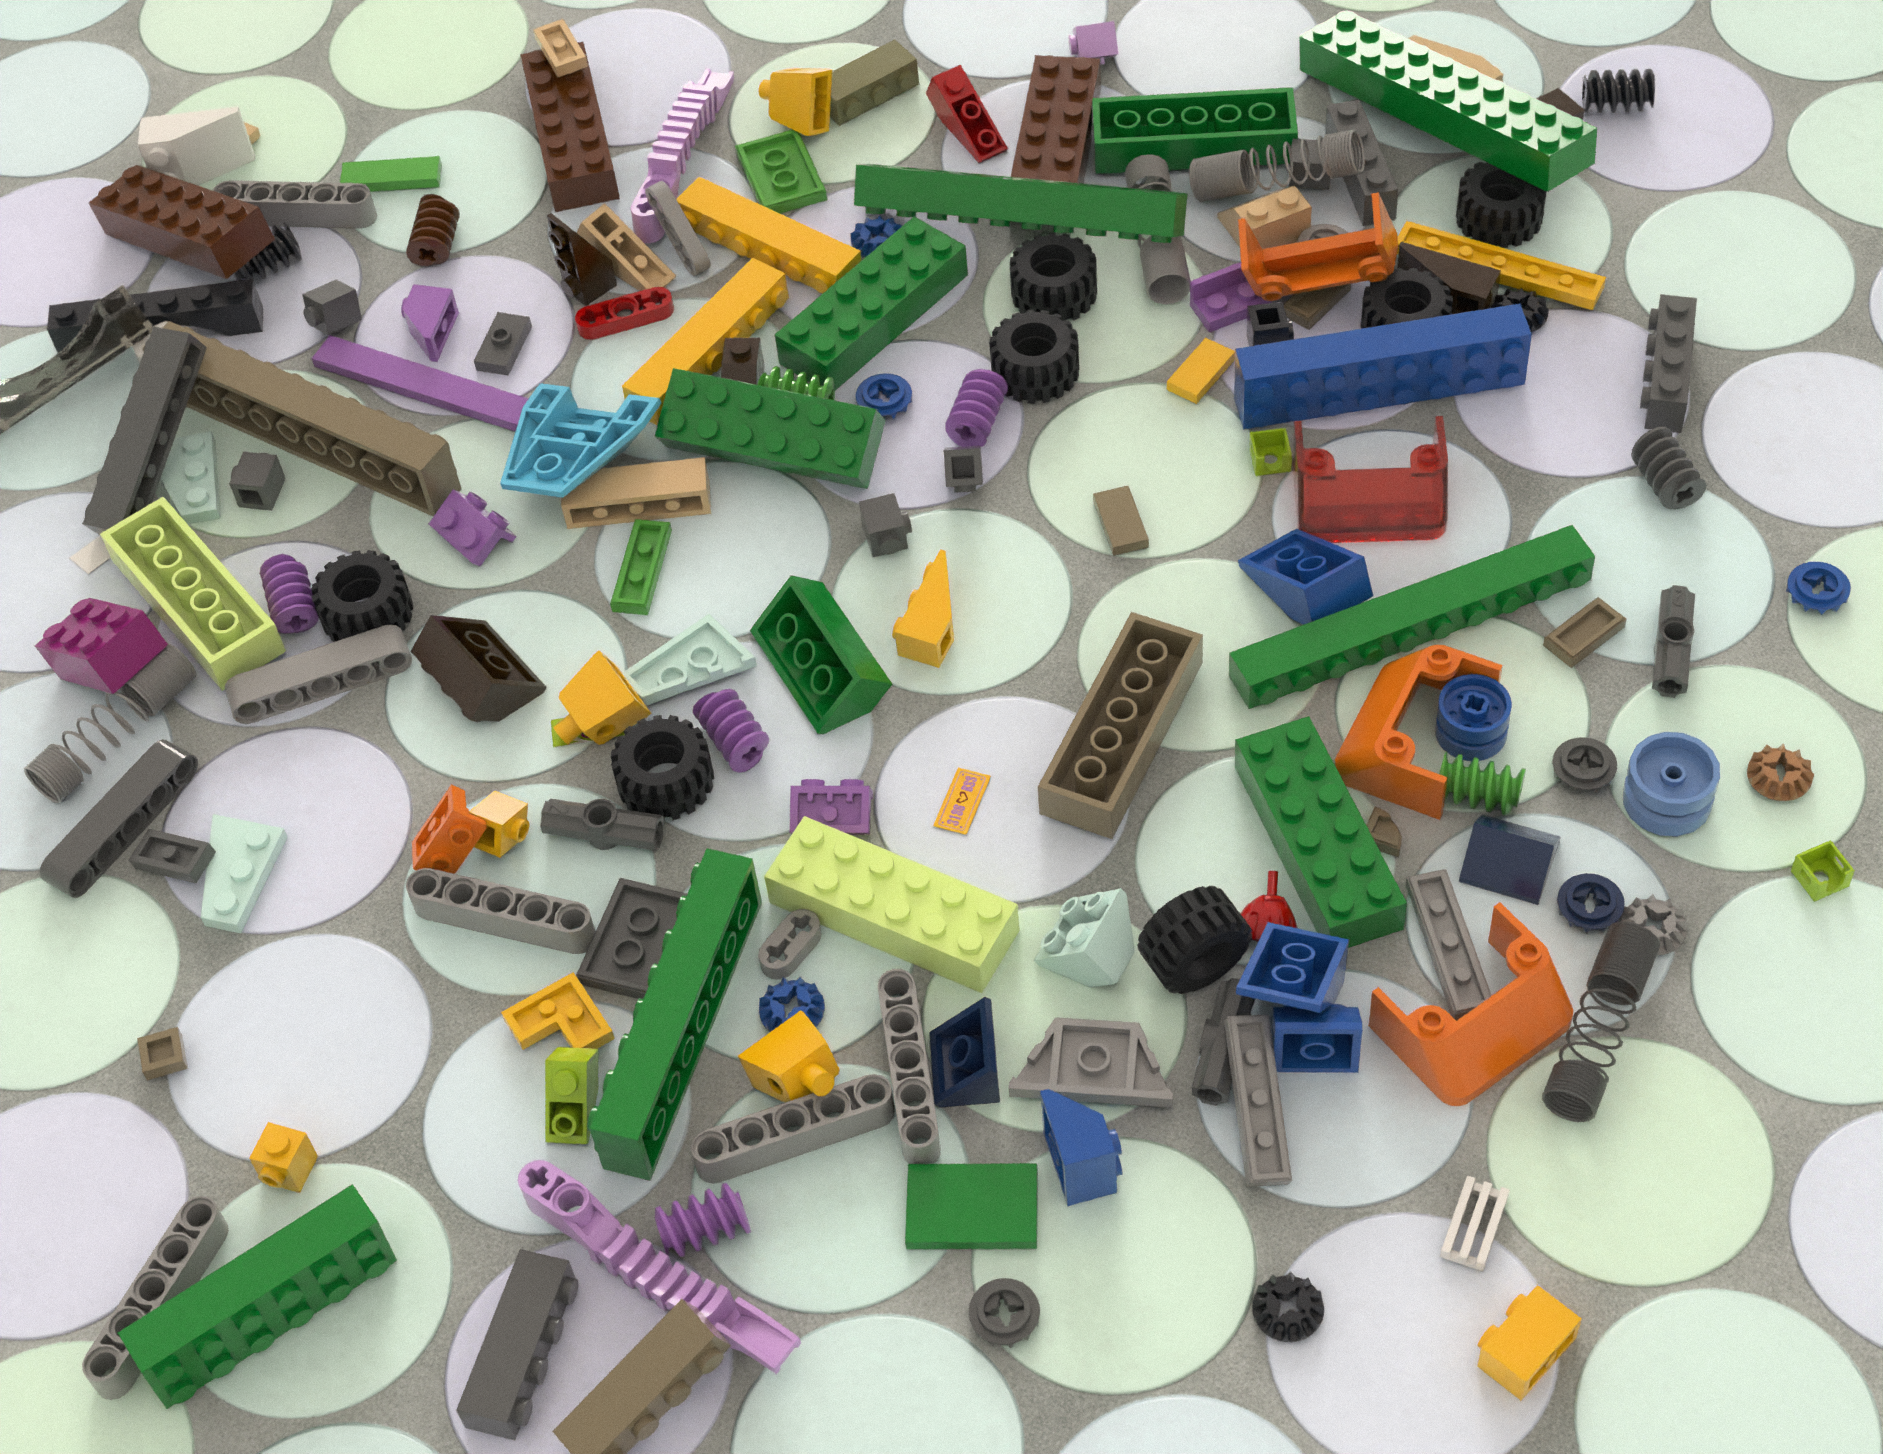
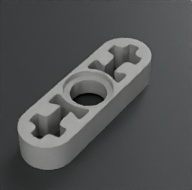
M659 181L646 188L647 200L687 271L692 276H696L709 269L711 266L709 257L668 185L664 181Z

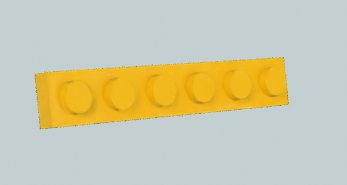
M1410 221L1405 222L1397 237V254H1399V244L1405 242L1501 270L1499 284L1516 289L1522 287L1523 291L1527 292L1536 290L1537 295L1589 310H1594L1605 287L1606 277Z

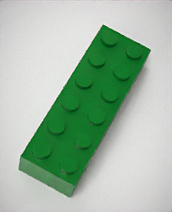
M1293 87L1092 98L1096 174L1124 173L1127 165L1133 159L1142 155L1151 154L1159 156L1167 163L1168 170L1189 169L1192 160L1196 158L1238 150H1245L1249 154L1251 148L1256 150L1259 164L1268 165L1266 159L1268 145H1271L1274 149L1276 165L1285 164L1283 156L1284 143L1288 142L1290 147H1292V140L1298 139ZM1286 146V154H1287V160H1288V164H1289V163H1290L1289 151H1288V148H1287V146ZM1269 149L1270 163L1273 165L1272 153ZM1253 152V165L1257 166L1255 155Z
M915 216L912 217L774 335L779 364L787 369H793L796 375H799L802 371L806 372L809 383L814 374L819 375L821 386L824 385L827 377H832L834 380V390L836 391L968 276L966 245Z
M673 368L655 437L667 448L868 489L886 420L875 408Z
M1307 716L1235 739V769L1316 932L1349 939L1348 948L1404 930L1407 902L1310 717Z
M352 1184L118 1332V1335L144 1378L166 1409L174 1404L187 1401L199 1388L213 1379L229 1374L236 1364L253 1353L266 1350L273 1344L275 1339L292 1328L305 1325L315 1313L329 1304L342 1301L350 1294L351 1290L363 1282L379 1277L397 1259L379 1222Z

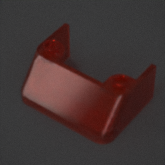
M1435 416L1433 444L1416 447L1410 455V467L1336 470L1335 459L1330 452L1320 448H1304L1302 421H1294L1292 464L1297 529L1331 543L1433 540L1441 537L1446 532L1448 522V454L1443 416Z

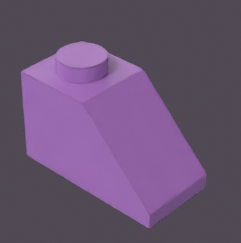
M413 284L408 297L403 299L401 314L406 319L410 334L430 361L438 362L459 314L453 290L450 288Z

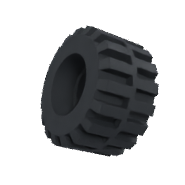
M1478 162L1474 164V168H1468L1465 171L1464 177H1461L1459 182L1456 211L1458 228H1462V233L1466 237H1472L1473 240L1502 248H1508V245L1520 246L1522 241L1528 242L1533 239L1534 234H1538L1541 229L1546 191L1488 162Z
M1056 232L1048 233L1047 236L1039 234L1034 236L1033 240H1025L1022 242V247H1017L1014 250L1013 257L1010 258L1009 262L1011 297L1013 298L1015 308H1019V313L1024 314L1026 310H1034V312L1046 310L1049 311L1050 315L1056 313L1061 315L1063 321L1067 319L1076 320L1080 318V313L1086 314L1090 310V305L1096 301L1097 264L1095 253H1092V248L1088 244H1083L1082 239L1078 237L1070 238V234L1065 233L1062 235H1056Z
M1410 268V270L1394 269V272L1385 280L1370 282V286H1366L1362 300L1361 329L1451 315L1453 304L1452 296H1450L1451 291L1448 286L1443 285L1442 279L1431 277L1432 273L1428 271L1418 272L1416 268Z
M1026 310L1024 314L1017 312L1012 314L1011 319H1003L1000 322V327H995L992 331L993 337H990L989 342L991 371L1001 375L1008 383L1006 397L1012 395L1014 401L1021 402L1022 400H1027L1028 404H1035V401L1041 400L1043 403L1050 402L1052 397L1058 399L1064 396V390L1070 391L1074 387V381L1078 380L1080 370L1078 334L1076 329H1072V324L1068 320L1063 321L1061 315L1057 313L1050 315L1049 311L1041 310V312Z
M360 550L352 551V555L345 557L343 554L337 557L338 560L336 562H328L324 566L325 571L318 572L316 575L317 583L312 584L311 589L313 594L312 601L326 635H329L332 642L385 625H396L404 631L406 629L405 623L411 621L413 602L403 572L400 570L399 564L395 560H390V557L384 553L377 556L376 551L368 550L366 553H361ZM368 598V599H366V600H364V601L357 602V601H359V600H361V599Z
M656 715L650 721H646L645 718L637 721L638 726L635 728L631 726L624 730L625 737H618L614 743L616 749L611 751V766L619 796L622 802L626 803L628 810L663 815L664 819L665 817H672L673 821L680 819L681 813L686 812L689 815L696 811V804H704L707 800L706 793H711L713 788L714 771L706 738L703 737V732L698 727L693 728L692 722L687 719L679 722L678 716L670 715L668 719H662V715ZM660 764H678L666 772H648Z
M1201 886L1180 894L1161 907L1143 927L1144 930L1138 937L1139 943L1137 948L1166 990L1168 989L1173 994H1186L1210 985L1229 972L1249 948V943L1252 940V929L1222 889H1217L1216 886Z

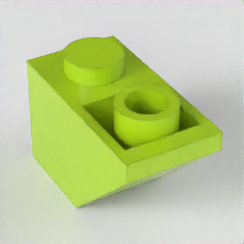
M557 1047L545 1060V1142L587 1144L589 1142L590 1131L587 1129V1122L591 1109L596 1106L599 1090V1049Z

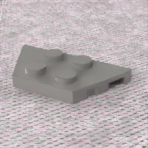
M1055 1017L1045 1031L1043 1041L1035 1045L1027 1057L1028 1063L1017 1078L1013 1077L1008 1088L1009 1097L1041 1099L1040 1091L1050 1089L1073 1101L1173 1108V1093L1170 1087L1167 1088L1154 1053L1149 1050L1147 1038L1140 1023Z

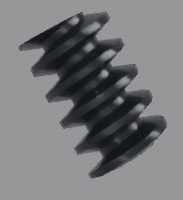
M1624 69L1618 70L1615 78L1611 70H1604L1601 79L1597 70H1591L1588 79L1584 75L1582 85L1584 113L1589 112L1592 103H1595L1598 113H1602L1605 103H1609L1611 112H1616L1618 103L1623 104L1625 112H1629L1632 102H1636L1639 112L1643 111L1646 102L1650 103L1651 108L1654 106L1655 76L1652 69H1645L1642 78L1638 69H1632L1628 77Z
M285 222L284 229L278 224L273 225L272 234L275 240L234 273L238 281L242 278L245 280L253 279L254 272L263 279L266 278V266L275 273L278 272L277 261L279 260L287 267L290 266L289 255L291 254L298 261L302 260L299 245Z

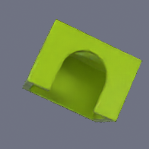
M1286 428L1250 432L1249 451L1255 476L1291 472L1292 452ZM1273 455L1277 458V461L1271 464L1266 463L1265 456Z
M1829 840L1797 854L1791 872L1815 902L1849 887L1855 870L1834 843ZM1835 857H1837V858L1840 860V862L1843 864V866H1844L1843 868H1842L1841 865L1838 863V861L1835 859ZM1814 873H1825L1828 876V881L1825 880L1820 883Z

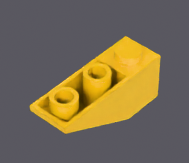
M941 549L934 562L927 564L922 584L918 590L914 589L908 601V609L903 617H898L892 632V637L896 639L898 656L940 668L954 641L946 551Z

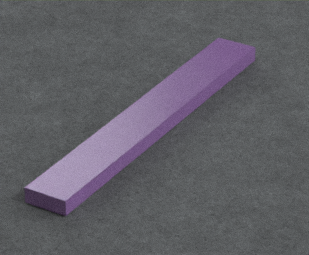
M329 335L311 358L314 367L515 432L522 408L529 399Z

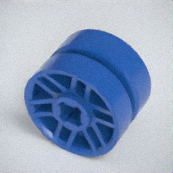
M1478 674L1463 675L1449 681L1439 695L1435 726L1436 739L1443 750L1455 758L1458 753L1462 754L1465 761H1472L1474 757L1481 761L1499 753L1507 740L1512 708L1511 697L1506 688L1498 681Z

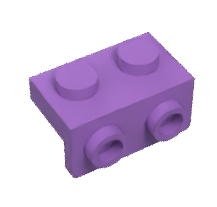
M453 489L431 519L429 525L471 563L481 566L500 538L513 542L517 536L507 528L510 524L509 521L497 512L491 511L489 513L485 509L488 503L471 491L468 495H465Z

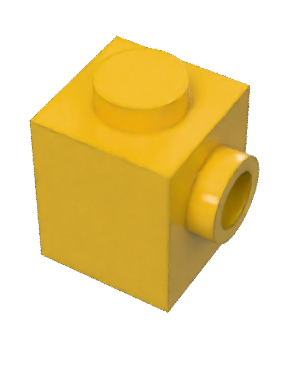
M493 791L468 812L485 820L487 825L486 830L474 848L499 858L518 842H522L528 834V803L503 793Z
M268 1122L249 1159L258 1174V1178L263 1183L271 1187L284 1188L300 1193L318 1155L306 1132Z

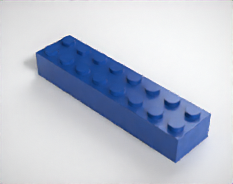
M1521 304L1237 348L1235 349L1234 400L1243 429H1250L1525 385L1532 333Z

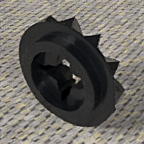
M1522 287L1518 292L1506 289L1504 295H1496L1491 308L1515 304L1525 306L1526 310H1522L1531 332L1538 330L1546 323L1549 308L1546 307V298H1538L1536 290L1526 293Z
M1289 1272L1286 1276L1278 1277L1272 1274L1263 1285H1258L1252 1301V1312L1256 1324L1266 1335L1282 1342H1297L1308 1338L1319 1328L1324 1316V1304L1321 1291H1317L1309 1278L1295 1277L1292 1272ZM1297 1295L1296 1308L1298 1312L1288 1310L1286 1314L1283 1313L1279 1318L1281 1303L1278 1300L1281 1299L1287 1302L1291 1297L1294 1298Z

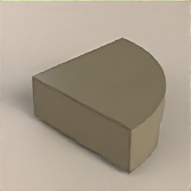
M1374 807L1366 826L1380 852L1399 858L1402 842L1401 833L1386 811Z

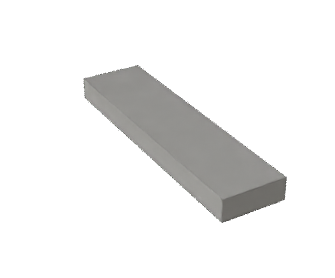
M1443 869L1409 876L1406 878V887L1451 1016L1457 1021L1492 995L1447 870Z
M1269 1014L1227 1016L1224 1020L1246 1187L1289 1185L1292 1181Z

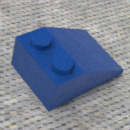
M1297 528L1238 560L1239 567L1290 619L1303 625L1358 605L1373 597L1364 556Z
M1268 922L1236 987V994L1320 1013L1335 1004L1343 986L1349 939Z

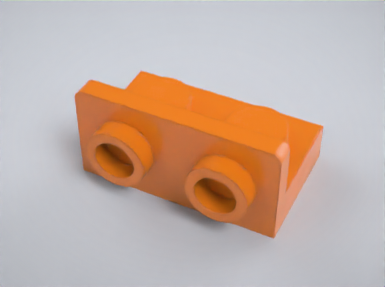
M451 784L412 841L414 870L431 868L455 874L486 830L485 820L468 813L469 809L466 808L465 790Z

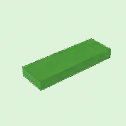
M440 156L343 162L340 183L364 184L368 186L370 192L434 188L440 185L442 163Z
M635 519L610 602L612 612L639 615L649 614L672 532L670 522Z

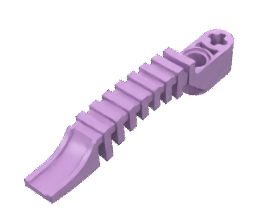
M706 69L698 84H694V82L685 84L683 93H679L678 101H675L673 104V111L670 110L668 113V120H665L662 124L663 131H659L657 135L658 141H654L652 145L653 153H649L647 157L648 176L631 205L634 233L644 243L657 242L665 235L663 227L647 200L646 188L659 181H664L671 189L675 198H677L680 175H684L686 172L685 159L689 160L691 156L690 147H694L695 138L698 139L700 130L703 131L705 125L708 126L710 122L713 123L715 121V113H718L734 81V72L729 71L728 74H723Z
M535 1160L521 1169L518 1175V1183L528 1208L534 1214L581 1244L588 1251L591 1260L599 1265L603 1262L610 1274L615 1277L621 1276L624 1283L632 1289L637 1287L641 1295L646 1299L650 1300L653 1298L657 1306L662 1310H671L681 1299L685 1300L704 1314L729 1342L730 1348L750 1356L775 1374L780 1371V1366L794 1348H798L801 1344L798 1336L739 1296L734 1301L730 1290L720 1284L717 1289L715 1283L709 1279H706L703 1284L700 1275L693 1271L688 1276L683 1265L676 1261L674 1266H672L669 1256L662 1251H659L656 1256L651 1242L643 1238L641 1243H639L634 1228L628 1224L623 1228L619 1221L582 1183L553 1164L544 1160ZM575 1206H581L577 1211L567 1212Z

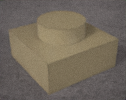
M178 1027L137 1038L142 1072L147 1081L188 1069L183 1037Z

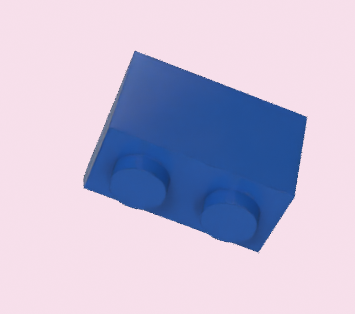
M1333 1004L1319 1013L1287 1005L1273 1007L1272 1042L1277 1072L1358 1073L1363 1031L1359 1008Z
M1050 1089L1040 1091L1043 1133L1067 1206L1117 1193V1176L1122 1175L1123 1172L1118 1156L1122 1154V1149L1116 1130H1108L1103 1114Z

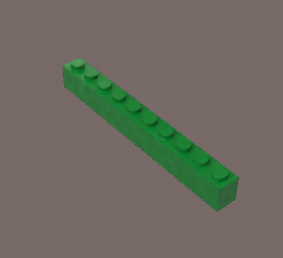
M879 164L856 165L854 206L866 207L865 213L886 214V209L896 210V216L916 217L917 212L927 213V219L947 220L948 215L958 216V222L978 224L979 218L990 219L991 226L1010 227V221L1022 222L1021 228L1029 230H1042L1043 224L1053 225V232L1074 233V228L1086 229V235L1106 236L1107 231L1118 232V238L1139 240V234L1151 235L1152 242L1172 243V237L1184 236L1188 193Z
M1569 525L1229 652V677L1248 709L1259 705H1268L1280 697L1296 691H1305L1313 685L1331 678H1340L1349 671L1365 665H1374L1386 657L1400 652H1409L1416 646L1431 640L1443 639L1455 631L1469 626L1480 625L1492 617L1503 613H1512L1519 607L1537 600H1546L1553 594L1569 588H1578L1591 580L1595 555L1575 527Z

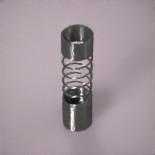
M1621 921L1613 923L1608 927L1587 980L1586 986L1588 991L1581 996L1579 1002L1581 1008L1574 1013L1572 1020L1574 1026L1566 1033L1567 1044L1560 1049L1558 1055L1560 1061L1554 1064L1542 1093V1100L1545 1106L1552 1113L1566 1120L1586 1122L1595 1118L1607 1083L1609 1082L1608 1075L1600 1067L1615 1065L1616 1059L1607 1049L1622 1047L1623 1041L1615 1032H1623L1629 1029L1630 1024L1622 1014H1631L1636 1011L1637 1006L1635 1003L1640 1000L1660 948L1658 938L1651 930L1640 924ZM1593 992L1598 997L1613 1004H1632V1009L1629 1011H1621L1611 1008L1602 1003L1600 1000H1598L1593 994ZM1590 994L1595 1002L1601 1006L1584 1007V999ZM1599 1009L1613 1013L1624 1020L1626 1023L1625 1027L1613 1028L1606 1026L1592 1018L1586 1010ZM1583 1011L1587 1018L1595 1024L1578 1025L1577 1017ZM1593 1027L1604 1030L1615 1036L1619 1043L1616 1046L1600 1044L1587 1037L1579 1028ZM1576 1029L1588 1042L1571 1043L1570 1035ZM1573 1045L1595 1047L1608 1054L1612 1061L1609 1064L1591 1061L1578 1053L1573 1048ZM1569 1047L1582 1060H1563L1564 1050Z

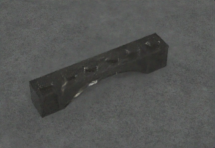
M123 285L93 304L88 319L78 334L49 361L31 371L0 380V434L27 418L58 395L151 334L153 325Z

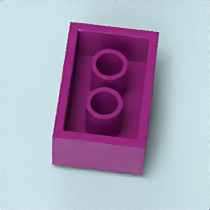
M88 598L76 603L70 610L71 614L61 623L50 626L43 633V639L35 645V648L61 680L114 694L161 652L168 643L143 610Z

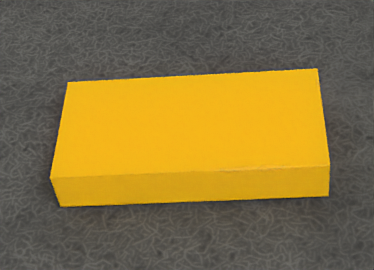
M1205 338L1167 380V390L1197 404L1235 361V351Z

